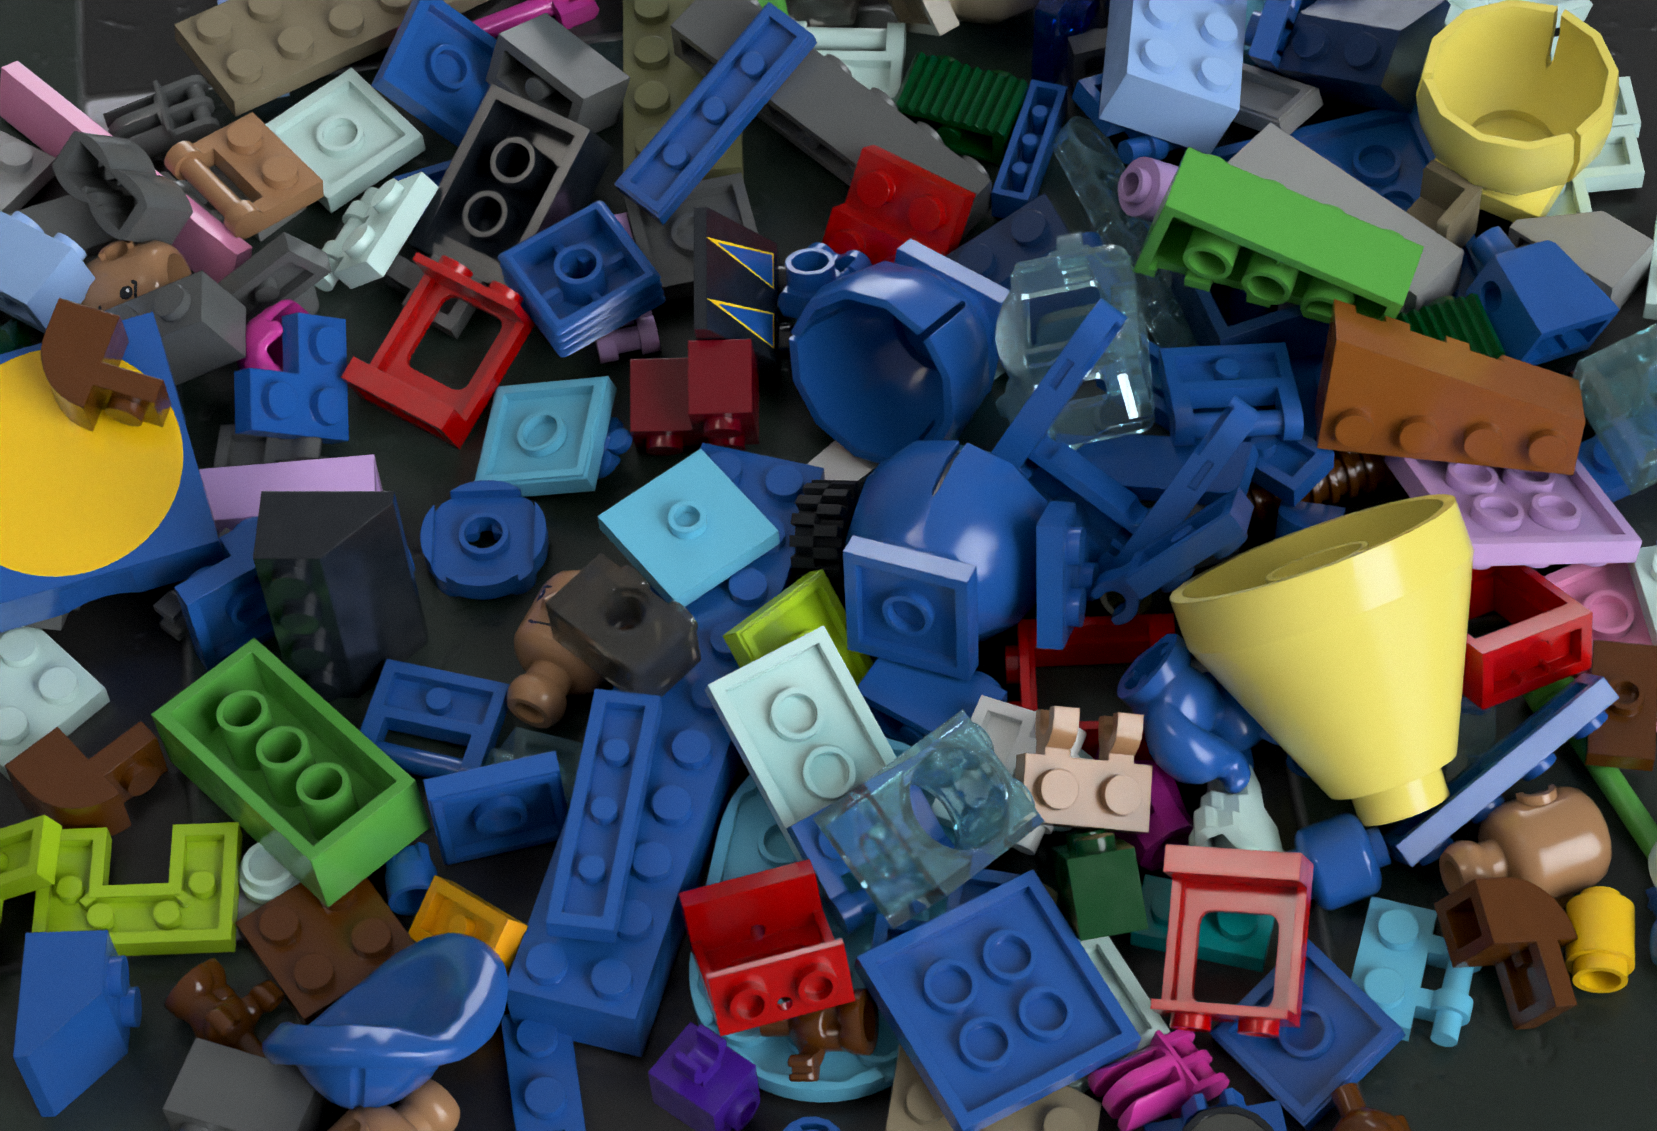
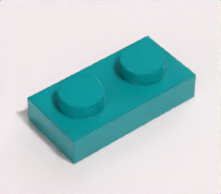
M1145 874L1142 894L1148 929L1131 932L1130 945L1166 952L1172 888L1171 879ZM1210 912L1206 914L1200 924L1197 959L1263 972L1275 918L1268 915Z

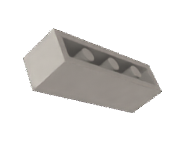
M1271 122L1227 162L1261 178L1275 180L1283 184L1287 189L1315 201L1334 205L1342 209L1346 214L1379 228L1393 230L1401 234L1405 239L1424 246L1400 312L1407 314L1412 308L1419 310L1435 299L1451 296L1459 288L1464 250Z

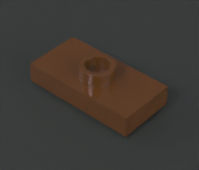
M1593 640L1590 674L1603 676L1620 698L1604 710L1608 714L1607 720L1598 729L1586 736L1585 765L1652 771L1655 762L1657 729V646Z

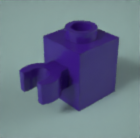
M690 1022L648 1071L653 1102L695 1131H731L732 1129L740 1131L751 1121L760 1104L761 1098L756 1065L729 1048L726 1039L720 1037V1035L703 1024H700L698 1027Z

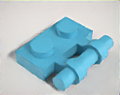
M1371 896L1351 980L1403 1029L1406 1036L1402 1040L1409 1041L1413 1019L1418 1018L1434 1022L1430 1036L1434 1043L1444 1047L1456 1046L1461 1026L1469 1023L1474 1002L1468 994L1473 973L1480 971L1482 966L1452 967L1444 937L1433 935L1437 919L1435 910ZM1426 965L1446 969L1442 988L1435 991L1421 988Z

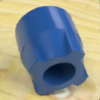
M421 842L415 845H408L386 862L385 886L388 905L393 912L406 916L416 915L434 875L438 876L437 869L430 857L429 845Z

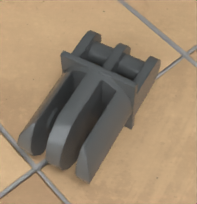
M191 75L165 86H161L155 80L153 81L155 94L103 114L107 128H109L108 133L113 137L133 141L147 153L149 158L168 152L178 142L190 141L195 143L221 129L219 120L211 117L215 106L213 99L205 96L209 86L206 77L202 75Z

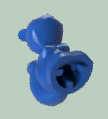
M1166 634L1151 648L1140 654L1121 677L1118 684L1117 696L1132 709L1133 714L1144 715L1143 730L1148 751L1153 761L1178 782L1204 784L1217 779L1229 793H1239L1247 786L1250 780L1251 772L1249 765L1254 768L1250 748L1257 745L1262 739L1279 745L1210 672L1205 671L1202 673L1191 666V652L1187 649L1185 640L1178 634Z

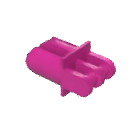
M1157 1030L1149 1047L1105 1065L1088 1076V1086L1096 1097L1104 1096L1102 1105L1113 1119H1119L1117 1126L1121 1131H1133L1168 1114L1173 1119L1181 1118L1182 1105L1194 1094L1203 1093L1206 1100L1210 1101L1228 1087L1230 1081L1224 1073L1216 1074L1210 1067L1212 1057L1208 1051H1198L1192 1043L1195 1039L1193 1032L1175 1030L1163 1035L1160 1030Z

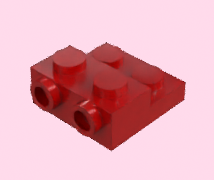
M873 144L863 147L844 204L832 208L822 243L828 245L837 254H844L849 250L861 251L870 259L872 265L883 261L894 263L897 248L910 238L946 256L959 247L976 193Z

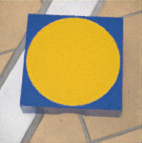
M153 312L122 320L129 343L119 367L164 380L172 405L163 427L144 421L139 427L125 425L110 418L105 413V410L102 409L93 432L86 430L71 421L57 404L42 366V343L0 354V633L67 614L73 609L101 597L120 593L143 592L185 580L200 568L213 566L225 559L205 485L185 424V416L168 357Z

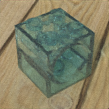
M963 709L813 818L893 929L947 897L1045 822L1036 810L1033 796L1028 788L1021 781L1011 776L995 754L993 742L987 732L980 725L972 722ZM911 785L930 792L945 807L954 828V849L935 841L921 827L912 809L910 798Z

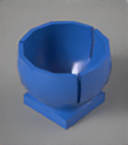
M910 238L897 248L894 263L883 261L823 285L807 303L790 332L793 334L789 338L792 380L815 423L855 457L880 464L883 460L916 440H957L972 420L986 395L992 390L1014 292Z
M916 440L883 460L866 478L845 542L846 547L843 550L847 649L970 681L979 665L978 642L986 641L1017 625L1037 603L1036 525L1048 503L1011 463L970 443H966L954 459L939 490L933 496L947 464L960 449L959 440Z

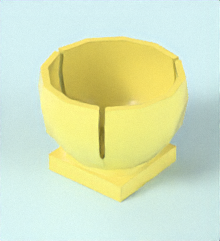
M1505 0L1464 10L1435 35L1430 43L1416 92L1420 125L1436 157L1434 160L1452 169L1473 185L1483 187L1479 209L1513 223L1516 219L1546 217L1564 185L1572 181L1601 153L1611 131L1619 94V71L1602 35L1565 9L1561 15L1560 34L1554 57L1551 61L1550 53L1557 24L1558 6L1522 0Z

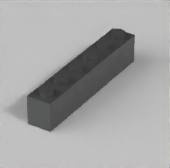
M695 0L670 25L674 54L705 77L762 10L758 0ZM813 48L756 115L849 186L851 185L862 148L874 144L976 193L961 240L991 209V179L988 172L978 161L966 155L961 158L947 148L939 134L932 127L921 121H918L916 124L898 111L894 101L885 92L875 87L869 90L852 77L849 68L832 54L823 56Z

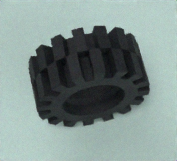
M816 479L812 480V483L804 485V495H798L795 502L799 513H792L790 523L796 527L795 535H789V547H795V554L790 557L792 568H799L795 575L796 581L810 571L823 569L836 595L845 596L843 550L846 547V538L865 481Z

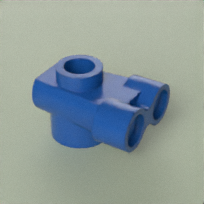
M820 242L812 243L806 249L793 252L785 261L787 285L778 297V306L784 316L799 319L807 303L823 285L872 266L870 259L858 250H849L844 254H837L828 245Z

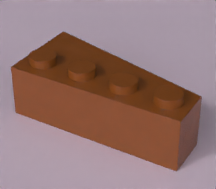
M1334 299L1315 403L1317 448L1574 475L1585 426L1579 380L1505 355L1495 359L1471 351L1469 343L1446 336L1444 341H1440L1410 331L1409 323L1385 316L1383 321L1356 313V306Z

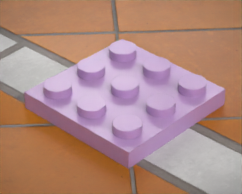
M1385 456L1384 462L1410 498L1435 494L1455 496L1474 549L1473 569L1484 570L1491 566L1514 565L1545 568L1555 564H1584L1592 567H1601L1607 563H1636L1642 544L1641 538L1578 458L1574 475Z

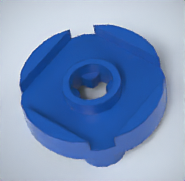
M473 481L451 490V499L441 504L437 510H435V505L432 506L423 520L420 542L426 567L435 578L437 587L442 593L453 597L461 596L469 599L485 600L509 594H523L534 586L537 579L536 574L547 558L549 536L542 509L536 502L534 506L530 500L522 497L521 489L503 481ZM482 531H492L494 540H498L495 545L488 548H477V546L469 544V542L479 540Z

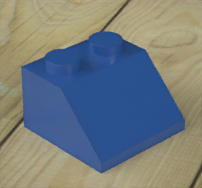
M108 930L32 932L25 934L13 1058L41 1117H56L128 1053L130 1028L139 1027L141 1023L142 1000L139 987L130 986L127 957L117 954Z

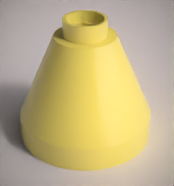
M1435 494L1399 500L1304 528L1225 560L1189 579L1172 592L1170 602L1187 649L1331 799L1352 800L1358 819L1362 822L1363 826L1384 825L1412 817L1437 806L1449 797L1450 792L1441 767L1448 764L1457 755L1474 549L1455 496Z

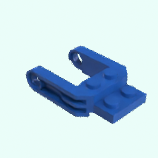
M1102 298L1081 323L991 452V454L1011 463L1047 500V503L1049 501L1076 502V526L1085 527L1086 539H1089V562L1098 563L1099 576L1105 571L1118 569L1129 563L1134 552L1182 523L1262 415L1235 395L1152 508L1144 507L1137 495L1067 444L1052 440L1048 435L1050 428L1128 319L1125 314Z

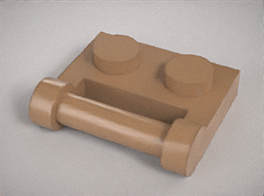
M253 112L195 143L190 141L178 142L167 152L164 160L165 167L177 179L187 180L224 216L225 227L236 238L240 237L243 240L256 235L324 197L323 180ZM216 165L251 201L241 200L209 168Z

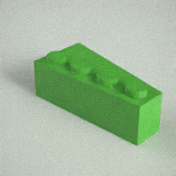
M1188 147L1156 212L1133 272L1155 277L1157 269L1161 268L1186 275L1184 278L1185 286L1209 292L1213 282L1244 290L1247 293L1246 302L1270 308L1271 305H1279L1285 302L1300 305L1303 317L1330 324L1334 299L1356 306V313L1383 321L1385 316L1395 319L1403 307L1424 246L1405 239L1401 234L1393 230L1379 228L1346 214L1342 209L1334 205L1320 203L1287 189L1283 184L1275 180L1264 179L1230 165L1216 155L1204 154Z

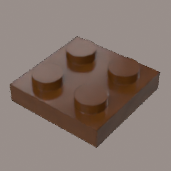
M365 878L330 907H326L300 882L235 922L239 935L273 983L284 993L285 1000L303 1025H309L345 992L359 984L392 955L415 943L368 878Z

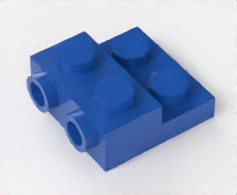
M251 517L241 521L232 531L219 537L225 556L223 561L213 566L200 568L186 581L174 587L196 655L207 671H210L251 639L256 638L262 644L276 636L253 561L258 517Z

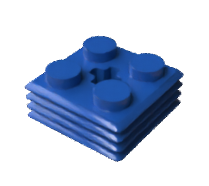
M601 200L588 205L498 255L504 282L524 299L521 305L560 357H567L665 302L660 274L607 205Z

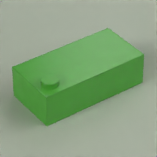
M256 638L248 641L151 714L169 760L235 822H239L240 827L255 841L260 843L269 854L326 907H330L431 827L416 780Z

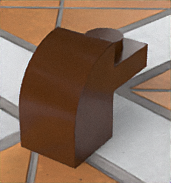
M59 298L42 340L41 361L53 395L63 413L78 426L92 432L102 409L105 410V413L110 418L125 425L139 427L144 421L163 427L172 405L164 380L119 367L129 343L121 317Z
M142 721L138 722L90 759H87L71 740L56 727L4 765L18 798L35 817L46 815L62 825V829L107 827L110 836L116 835L132 825L124 803L133 796H140L146 793L155 785L159 776L168 770L157 737Z
M1514 877L1478 878L1434 903L1452 967L1495 965L1514 1030L1537 1028L1577 1005L1560 949L1578 939L1565 911L1542 888L1529 881Z

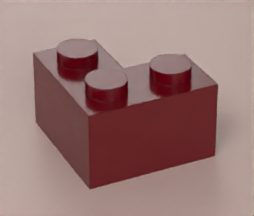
M688 340V358L630 359V432L635 446L646 447V453L669 456L682 453L683 446H701L702 443L745 451V445L760 444L759 372L752 340Z

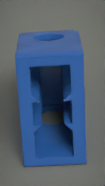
M1497 226L1482 233L1470 247L1471 252L1484 268L1466 290V297L1470 293L1478 295L1505 351V356L1532 365H1539L1587 350L1620 311L1617 305L1555 242L1544 240L1516 248L1504 231Z

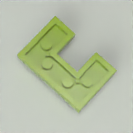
M239 822L173 825L169 882L151 884L108 885L112 838L107 827L62 829L55 883L52 886L36 890L32 932L108 930L117 954L125 956L235 952L237 932L235 922H237L240 887L238 880L239 865L241 863L243 841Z

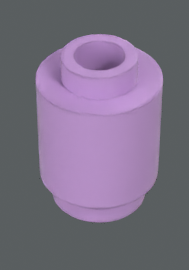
M1140 157L1131 162L1122 173L1118 182V196L1122 210L1129 216L1153 222L1179 166L1149 157Z

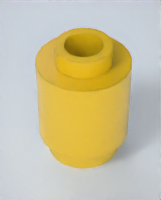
M1605 886L1589 887L1584 889L1580 895L1570 899L1566 905V914L1576 931L1578 939L1566 945L1565 965L1572 974L1573 984L1579 989L1592 993H1611L1623 989L1628 983V975L1635 969V906L1631 900L1622 896L1616 889Z

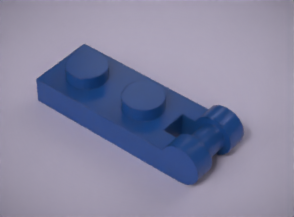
M510 1014L503 1015L501 1024L516 1131H586L572 1036L557 1033L555 1026L526 1019L518 1024L511 1022Z

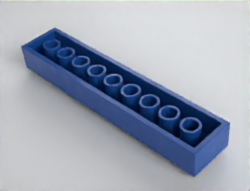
M702 443L700 449L707 454L779 531L780 544L678 612H675L650 585L612 690L661 696L662 715L616 943L554 937L547 934L545 921L565 832L566 817L529 918L528 928L523 935L508 976L507 1004L511 1022L520 1024L526 1019L555 1026L557 1033L572 1036L575 1042L642 1057L686 928L678 893L700 887L723 814L727 808L743 761L705 689L708 684L739 669L722 635L796 582L795 575L799 568H792L790 559L795 554V547H789V535H795L796 528L790 524L792 513H799L795 502L798 495H804V485L812 483V480L816 479L825 480L824 468Z

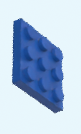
M1033 869L856 957L855 971L953 1131H980L1136 1050L1142 1039Z

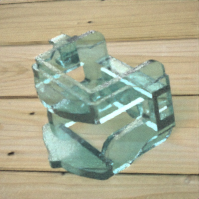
M1082 232L1057 236V251L1050 252L1047 257L1022 261L1014 265V271L1011 273V290L1002 304L995 334L998 356L1009 376L1005 393L997 398L995 404L998 414L1008 418L1009 424H1011L1081 323L1097 304L1093 303L1058 310L1044 315L1036 325V344L1032 345L1029 299L1086 287H1096L1102 299L1128 317L1123 327L1084 380H1104L1107 393L1070 401L1048 432L1052 440L1065 443L1073 450L1079 449L1086 443L1145 432L1155 422L1147 316L1131 257L1127 250L1119 245L1109 244L1092 248L1088 244L1083 245Z

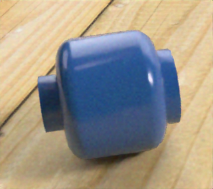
M1349 812L1301 828L1295 835V849L1286 851L1302 853L1314 864L1311 900L1314 899L1316 904L1326 911L1335 910L1377 894L1382 885L1380 868L1391 864V859L1379 828L1375 826L1365 830L1359 818Z

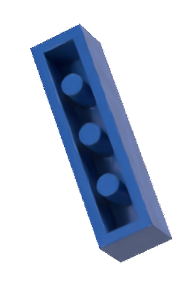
M1031 80L991 192L992 216L1006 218L1037 198L1067 113L1068 86Z

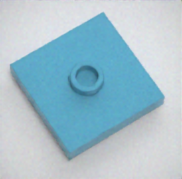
M609 376L498 386L495 390L474 481L496 480L507 482L521 489L522 497L595 491L617 390Z
M699 449L597 516L599 529L675 612H678L780 544L779 531L702 449Z

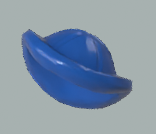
M453 932L424 938L392 955L359 984L345 992L309 1025L293 1024L292 1022L280 1024L262 1043L263 1054L272 1065H296L315 1090L332 1103L343 1108L354 1109L359 1106L377 1108L400 1101L425 1084L440 1065L464 1059L477 1051L493 1036L502 1019L507 1002L508 975L505 965L495 950L475 937Z

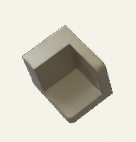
M1431 160L1423 169L1420 197L1406 212L1462 249L1476 233L1483 187L1473 185L1452 169L1436 160Z

